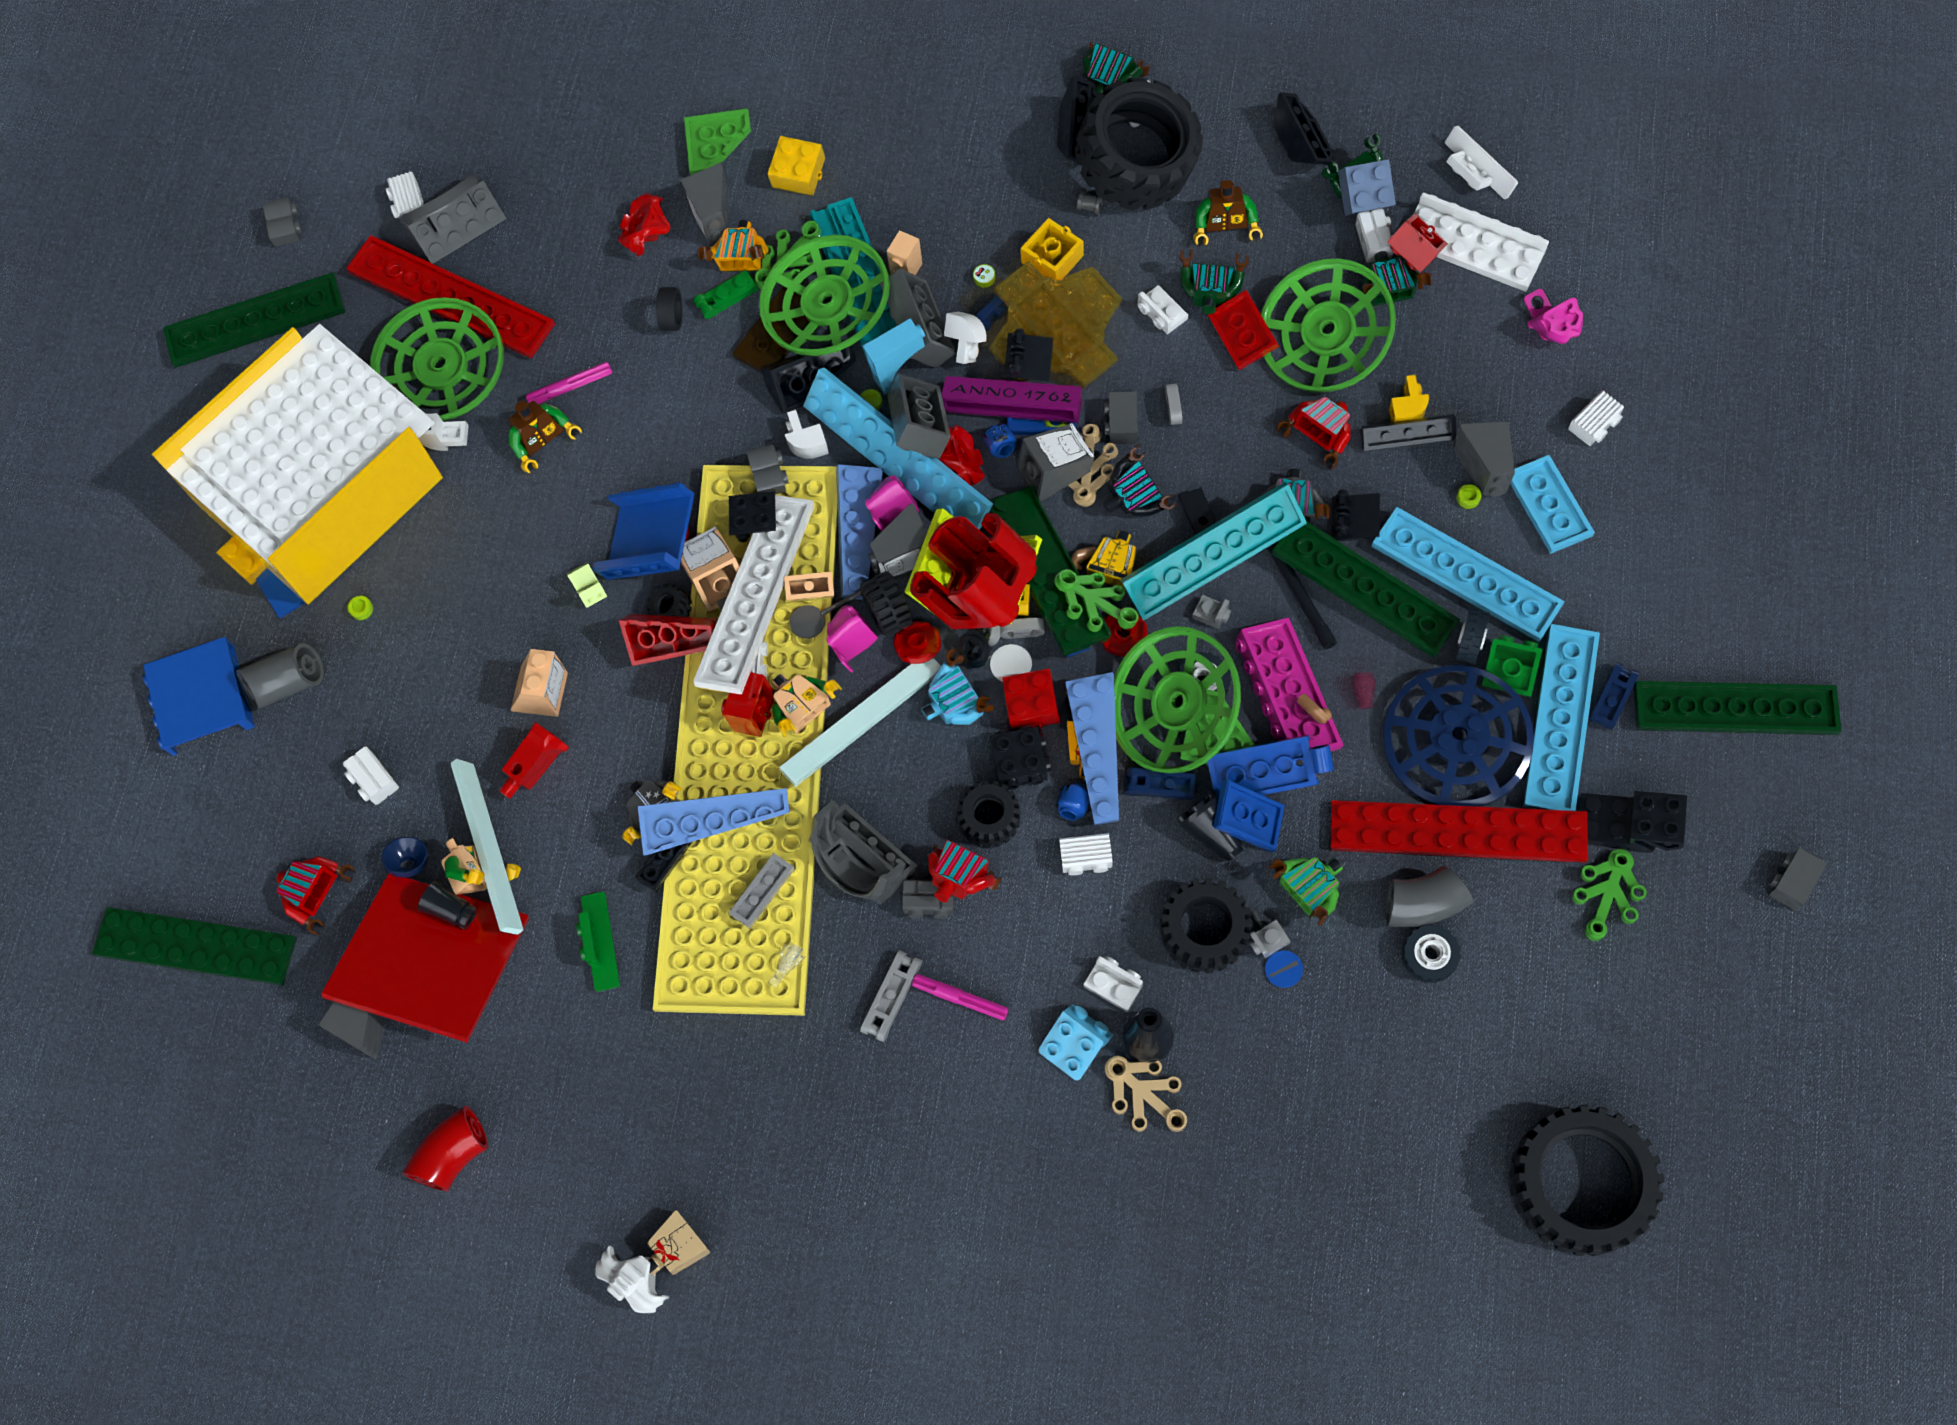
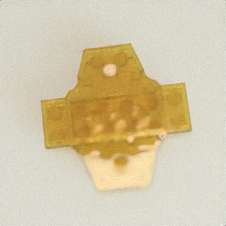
M1028 261L994 289V292L1009 308L1007 323L991 344L989 351L1005 367L1008 333H1014L1015 329L1020 328L1024 330L1026 335L1053 338L1050 372L1065 373L1067 376L1071 375L1084 389L1118 362L1119 358L1104 343V329L1122 303V298L1094 267L1066 276V279L1059 281L1053 280V277H1043L1032 263ZM1015 378L1017 382H1025L1030 380L1023 378Z

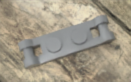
M901 950L896 954L860 1029V1032L866 1035L870 1033L877 1036L876 1039L881 1042L886 1040L913 979L923 960L916 957L912 959L906 956L907 953ZM902 965L909 968L907 973L899 970ZM876 1017L884 1020L881 1027L873 1024Z

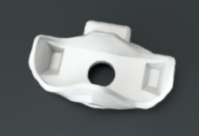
M608 1246L607 1250L603 1252L601 1260L597 1261L596 1277L610 1284L607 1287V1291L618 1301L623 1300L625 1297L635 1312L654 1313L656 1308L663 1305L664 1300L669 1298L667 1295L658 1296L656 1293V1274L652 1276L649 1273L650 1262L648 1259L650 1257L637 1256L632 1259L619 1261L615 1257L613 1247Z

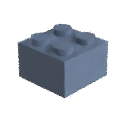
M1389 159L1345 167L1338 171L1345 216L1385 209L1396 205Z

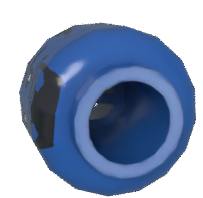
M1005 424L992 425L983 435L985 446L990 454L996 458L1010 456L1017 444L1015 436Z
M1072 783L1061 788L1056 801V809L1061 817L1075 821L1085 816L1090 803L1085 786L1080 783Z

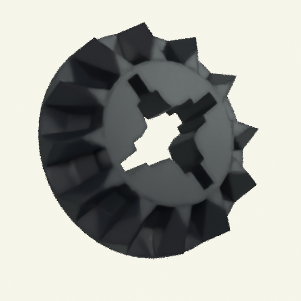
M976 629L965 632L959 640V655H963V662L971 668L985 666L987 661L991 659L990 651L993 648L989 646L988 641L990 639L984 636V632H978ZM975 645H980L977 653H971Z

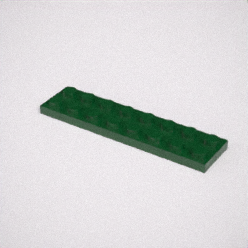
M332 272L165 326L163 330L171 363L176 368L287 332L292 327L297 329L346 313L337 278Z
M1309 522L1282 538L1273 549L1272 555L1433 658H1435L1461 620Z
M1636 681L1634 684L1637 730L1839 735L1842 732L1837 685Z
M107 907L92 955L101 958L283 986L297 938L286 934Z

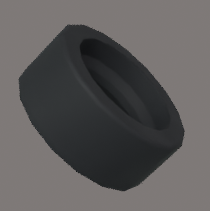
M661 287L658 290L656 313L658 326L662 331H679L681 328L682 298L677 287Z

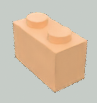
M899 230L887 250L890 275L899 268L916 275L923 264L919 238Z
M832 572L784 576L787 602L834 598Z

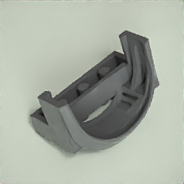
M473 172L466 173L467 177L442 195L412 211L402 212L398 217L411 238L417 242L427 260L432 264L506 219L485 182ZM428 217L431 220L434 227L436 228L437 232L433 230L432 226L428 222Z
M832 800L814 815L809 837L814 856L824 874L842 891L862 899L876 900L879 904H882L903 886L904 880H910L914 876L917 865L846 803L839 807ZM841 844L835 851L828 855V852L830 850H832L836 845ZM848 847H850V848H851L853 851H855L860 857H862L868 864H870V865L875 869V871L872 870V869H870V868H868L866 865H864L862 862H860V861L852 854V852L848 849Z

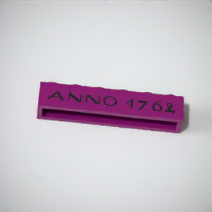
M946 376L942 391L945 412L1072 423H1079L1083 402L1082 387L1049 383L1041 384Z

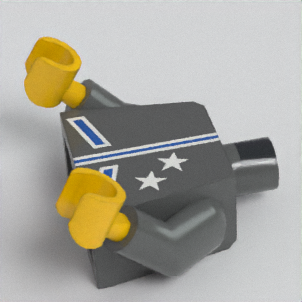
M640 780L635 781L630 786V791L634 795L626 805L630 812V827L623 832L622 838L631 846L635 839L641 838L638 806L681 801L675 795L682 788L672 781L659 780L655 783L651 780H646L644 784Z

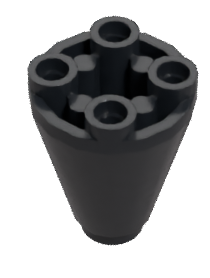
M1215 789L1204 798L1206 802L1200 800L1189 808L1192 812L1191 814L1189 811H1186L1176 820L1187 832L1219 857L1225 858L1229 862L1240 854L1243 848L1240 846L1242 844L1240 839L1213 828L1219 793Z
M1148 1007L1142 1009L1129 1019L1124 1027L1122 1039L1124 1047L1132 1059L1151 1063L1160 1061L1169 1055L1173 1047L1174 1034L1171 1025L1158 1010Z

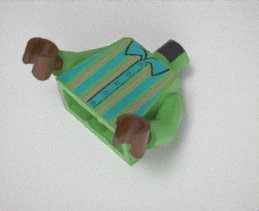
M1306 857L1288 859L1285 861L1276 859L1267 867L1268 869L1273 868L1276 870V873L1273 875L1274 879L1281 876L1279 884L1310 919L1314 916L1319 918V926L1335 910L1339 897L1337 890L1339 882L1334 876L1343 870L1341 864L1335 858H1332L1325 865L1316 857L1312 859Z

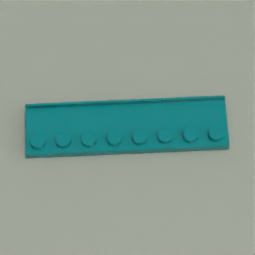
M852 197L829 204L825 209L816 212L815 209L810 211V220L815 221L821 229L820 237L829 235L850 236L872 247ZM845 246L822 248L826 260H848L853 249ZM860 252L856 264L866 272L869 279L880 274L881 271L874 260L867 254ZM829 267L832 275L838 276L841 275L844 267ZM852 271L847 280L852 289L864 283L861 277L854 271ZM880 284L872 288L873 293L869 312L875 313L880 305L883 296ZM866 292L854 297L853 307L862 310ZM888 303L874 327L859 340L862 349L863 345L897 326L890 315L891 310ZM849 316L851 322L856 319V317ZM862 320L854 328L855 332L858 333L869 321Z

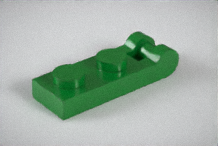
M744 270L707 293L697 295L693 302L697 308H701V314L704 318L710 319L758 291V287L749 273Z

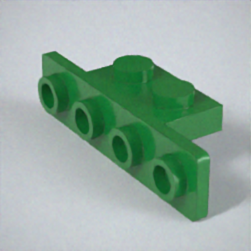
M598 892L582 896L583 913H578L580 922H576L578 936L582 937L583 946H580L581 958L592 969L594 989L597 992L620 987L606 893Z

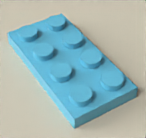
M1550 455L1515 468V474L1510 485L1550 554L1593 537L1595 533Z

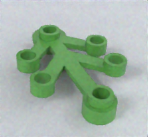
M815 221L806 222L802 226L803 236L788 251L787 244L790 242L791 236L787 230H779L776 234V239L778 240L777 262L796 246L820 237L821 229ZM767 245L771 252L762 259V268L755 275V283L760 289H762L769 272L775 266L774 264L771 267V260L775 257L776 253L770 245ZM811 253L800 257L789 267L804 265L809 267L814 264L813 262L809 263L812 260ZM793 269L791 272H786L782 275L793 281L794 277L801 271Z
M1065 569L1057 573L1054 583L1060 591L1065 593L1069 606L1067 609V616L1069 618L1078 619L1083 611L1082 606L1077 602L1076 593L1083 598L1089 617L1087 628L1090 631L1098 632L1103 625V620L1099 617L1096 606L1118 619L1121 628L1130 629L1135 626L1139 616L1133 608L1126 607L1120 610L1102 599L1110 597L1114 601H1121L1125 594V589L1122 586L1114 585L1109 588H1101L1105 582V577L1099 572H1095L1092 575L1077 576L1072 570ZM1090 584L1095 589H1086L1082 585Z
M1614 850L1608 856L1607 862L1596 866L1587 865L1580 872V877L1583 881L1592 882L1598 875L1611 871L1607 881L1587 889L1577 888L1572 894L1573 901L1579 905L1586 903L1590 898L1603 894L1595 918L1590 920L1584 928L1586 937L1592 941L1601 940L1607 933L1605 920L1613 898L1622 913L1621 919L1624 923L1633 924L1639 917L1638 911L1630 907L1619 885L1622 875L1630 889V898L1636 902L1643 900L1647 894L1645 887L1638 884L1631 871L1634 859L1626 850ZM1617 858H1623L1625 864H1619ZM1585 870L1591 871L1593 877H1587ZM1635 889L1641 891V897L1634 894ZM1579 892L1584 894L1585 899H1578L1576 894ZM1626 912H1631L1634 919H1628ZM1593 925L1600 926L1601 932H1595Z

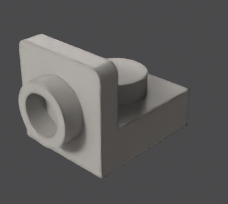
M1202 595L1192 618L1219 629L1221 623H1226L1232 610L1229 609L1230 601L1225 599L1221 603Z
M1277 920L1256 933L1254 931L1249 933L1253 939L1249 942L1257 955L1262 953L1264 958L1269 957L1291 943Z

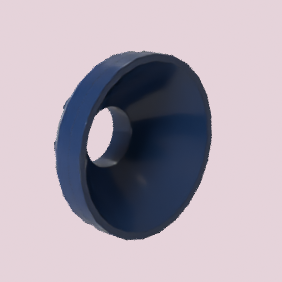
M415 837L397 838L391 841L382 853V862L387 872L401 878L418 874L424 869L428 861L426 845ZM406 860L414 861V865L411 868L403 869L400 867L401 863Z

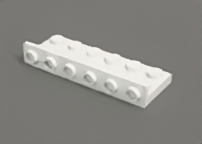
M1422 193L1419 204L1414 212L1428 225H1433L1435 232L1448 243L1437 255L1438 258L1527 292L1549 244L1548 240L1539 235L1522 231L1518 227H1512L1497 219H1491L1476 211L1460 207L1456 203L1439 199L1435 195Z

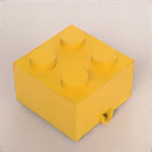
M780 136L768 171L771 186L813 196L818 180L821 181L822 179L821 170L825 161L822 144Z
M1050 218L1021 247V263L1055 286L1061 282L1084 256V241L1072 234L1069 227H1062Z

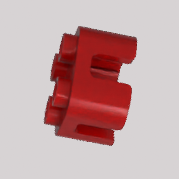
M986 513L981 522V525L993 536L990 539L963 516L952 517L935 530L928 543V547L952 571L946 588L927 571L915 572L911 580V594L952 629L992 628L1009 625L1018 615V602L1026 584L1036 573L1037 566L1035 562L1037 555L1035 549L996 513Z

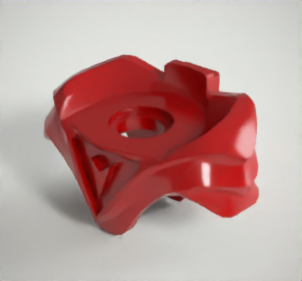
M649 192L640 195L631 202L629 215H623L619 227L623 231L619 235L618 241L632 253H635L637 257L644 254V242L656 241L659 234H667L670 230V224L660 207V203L664 198L650 195Z
M955 424L954 427H949L951 437L938 460L969 485L973 486L979 483L985 476L980 468L983 465V459L980 450H974L972 435L961 426Z

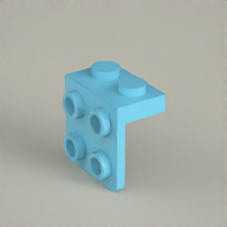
M1072 1004L1061 1013L1039 1047V1053L1074 1080H1079L1100 1049L1109 1043L1114 1034L1109 1032L1105 1024L1089 1017L1085 1009Z

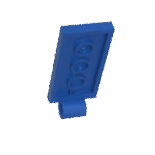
M1309 735L1218 752L1208 761L1213 790L1216 789L1220 794L1223 780H1230L1261 795L1319 784V779L1316 778V774L1334 770L1330 746L1325 744L1310 748ZM1298 759H1301L1303 761V764L1298 765L1296 761Z

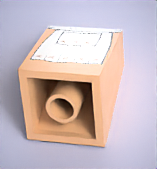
M716 527L684 543L681 564L707 611L710 612L719 607L717 604L718 600L728 596L739 565Z
M530 649L520 667L511 711L558 717L568 672L555 652Z

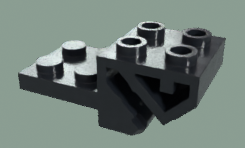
M1634 791L1633 797L1581 793L1580 811H1587L1588 844L1629 848V851L1643 853L1653 852L1656 847L1670 851L1682 849L1684 846L1687 795Z

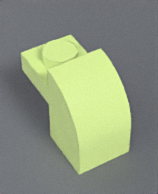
M587 562L567 573L586 608L607 597Z

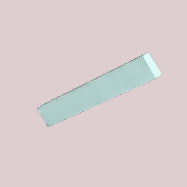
M934 658L921 664H910L779 767L780 771L797 787L929 683L941 665Z
M456 759L451 762V767L481 869L485 873L484 879L499 930L518 935L524 931L474 764Z

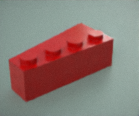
M630 614L620 619L619 624L631 664L635 666L706 651L718 619Z

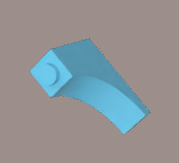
M911 318L863 345L872 376L884 395L889 393L892 381L899 368L913 354L925 347L923 337H925L924 331L919 324L915 326Z

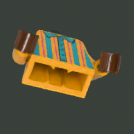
M740 220L738 228L725 229L722 237L712 247L702 246L697 249L699 260L706 258L707 261H712L714 258L721 271L761 269V259L765 258L769 250L764 239L758 236L756 230L751 228V222L747 220Z

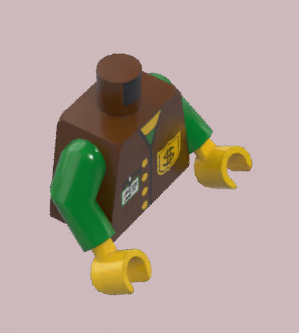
M1223 180L1220 183V188L1209 190L1208 197L1204 198L1197 207L1195 228H1198L1193 236V241L1196 245H1198V238L1200 236H1204L1203 244L1205 246L1208 244V237L1204 234V228L1206 232L1248 228V224H1250V239L1253 241V231H1259L1260 238L1262 239V230L1257 226L1259 219L1255 203L1247 194H1242L1241 187H1233L1232 181Z
M520 401L515 405L516 413L509 418L511 428L509 429L508 444L517 458H521L522 470L530 473L527 468L528 463L531 462L535 469H538V464L536 461L529 459L527 455L532 456L563 432V426L566 428L567 435L572 439H575L571 435L572 429L577 428L580 433H582V430L576 424L568 422L570 419L556 406L546 403L538 405L535 401H531L528 404L526 401Z

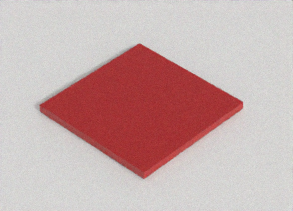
M388 873L321 993L322 998L468 1043L522 932L517 935L500 931L491 903L461 894L457 896L470 902V905L477 907V915L466 930L459 926L455 927L432 915L419 912L418 904L429 884L406 877H396ZM518 912L524 930L529 916Z

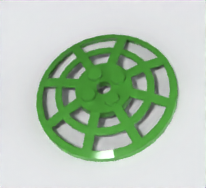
M829 235L808 240L787 252L769 272L760 294L759 307L763 325L776 343L788 351L800 355H827L845 349L863 338L874 327L886 307L890 288L886 266L876 250L857 238L844 235ZM831 246L853 248L848 260L827 259L822 261L819 251L821 248ZM860 252L867 254L874 260L881 271L880 274L869 279L866 272L856 264ZM807 253H811L814 264L801 271L793 281L782 275L794 261ZM827 267H844L840 276L826 275L825 271ZM852 271L857 273L864 282L853 289L847 282ZM814 272L817 273L818 278L809 283L807 287L800 285L806 277ZM883 282L884 292L880 305L875 313L869 312L872 301V288ZM779 283L788 288L783 299V312L769 314L770 297L775 284ZM795 292L801 295V307L790 310L792 296ZM866 292L862 310L853 307L854 297ZM832 297L829 303L823 304L825 298ZM805 315L810 323L802 331L795 325L792 318ZM847 315L856 317L849 326L843 330L839 329L838 322ZM785 320L790 330L798 337L789 345L778 336L771 322ZM862 320L869 321L858 333L843 342L841 341V336L852 331ZM818 326H830L831 334L812 335ZM806 340L816 342L832 340L833 345L821 349L799 348Z
M1323 259L1299 267L1288 274L1274 288L1261 313L1268 328L1282 330V343L1287 356L1275 362L1270 352L1264 358L1280 379L1300 390L1315 393L1332 392L1356 384L1367 377L1379 365L1392 343L1396 314L1389 290L1372 270L1351 260ZM1325 269H1334L1332 283L1317 285L1305 291L1298 282V280L1311 273ZM1343 269L1359 273L1371 280L1375 285L1364 295L1357 288L1342 283ZM1291 287L1298 298L1289 307L1284 321L1270 319L1277 301ZM1331 291L1330 301L1316 305L1311 299L1316 294ZM1341 291L1352 294L1359 301L1349 309L1346 305L1339 302ZM1381 292L1388 306L1390 321L1389 326L1376 327V314L1371 301ZM1304 304L1308 312L1302 323L1291 322L1295 312ZM1366 308L1370 327H1357L1354 316ZM1333 324L1335 326L1333 332L1329 334L1323 333L1326 325ZM1289 332L1301 333L1305 344L1293 351ZM1355 336L1367 337L1364 346L1355 355L1349 348ZM1387 336L1381 353L1366 369L1360 360L1370 349L1374 337ZM1309 351L1320 356L1318 367L1310 366L1299 358ZM1342 353L1348 360V362L1340 366L1327 368L1330 356ZM1294 363L1302 370L1315 374L1312 386L1293 380L1281 369ZM1351 367L1359 374L1341 384L1322 387L1325 375L1340 373Z
M433 298L405 308L386 324L373 346L370 367L380 375V363L386 345L396 349L398 352L394 362L395 375L383 378L391 385L398 384L403 394L412 400V403L418 408L421 405L429 407L448 406L449 413L439 415L442 421H446L469 412L489 395L501 374L504 362V348L496 325L480 308L460 299ZM451 308L464 312L459 323L450 321L433 323L429 311ZM420 314L424 326L414 331L403 343L391 337L403 323ZM472 314L488 326L494 338L483 344L478 335L468 328ZM440 329L456 330L452 339L438 338L436 330ZM427 334L429 341L418 350L410 347L418 338ZM464 334L474 341L477 346L476 348L464 352L459 345ZM497 346L498 362L492 379L483 377L486 368V352ZM407 355L414 358L413 371L402 373L404 356ZM479 356L480 363L477 374L467 372L468 361ZM445 360L443 367L435 368L438 361ZM418 379L424 386L416 396L407 388L405 382ZM461 380L471 382L463 392L455 396L453 386ZM477 385L486 387L472 402L460 409L457 408L456 402L468 396ZM432 390H444L445 400H426Z
M1176 626L1163 628L1141 639L1123 658L1114 676L1116 740L1133 761L1155 772L1168 774L1183 773L1208 762L1227 742L1239 714L1241 701L1240 681L1233 659L1227 650L1212 636L1190 627ZM1188 636L1187 651H1173L1161 656L1154 646L1155 643L1169 637ZM1197 638L1210 643L1223 655L1225 660L1217 668L1207 658L1196 653ZM1146 651L1153 663L1144 672L1138 687L1124 684L1133 664ZM1186 658L1184 672L1171 673L1166 663L1175 659ZM1195 660L1203 664L1210 671V674L1202 681L1193 675ZM1229 669L1234 688L1232 708L1224 707L1225 691L1221 679ZM1159 670L1163 678L1154 690L1146 689L1151 677ZM1214 683H1216L1218 691L1217 705L1207 703L1206 690ZM1122 693L1135 696L1134 711L1138 724L1126 732L1121 717ZM1182 695L1183 703L1177 708L1175 701L1178 696ZM1143 698L1152 700L1153 716L1147 720L1144 719ZM1204 714L1215 715L1208 729L1202 734L1198 723ZM1221 717L1230 718L1220 740L1208 752L1205 741L1215 731ZM1158 724L1169 729L1165 743L1156 738L1150 729ZM1190 730L1194 741L1184 745H1174L1179 731ZM1143 734L1152 745L1162 750L1157 762H1151L1142 756L1133 747L1130 740ZM1197 748L1200 759L1194 763L1175 767L1165 766L1171 752H1186Z

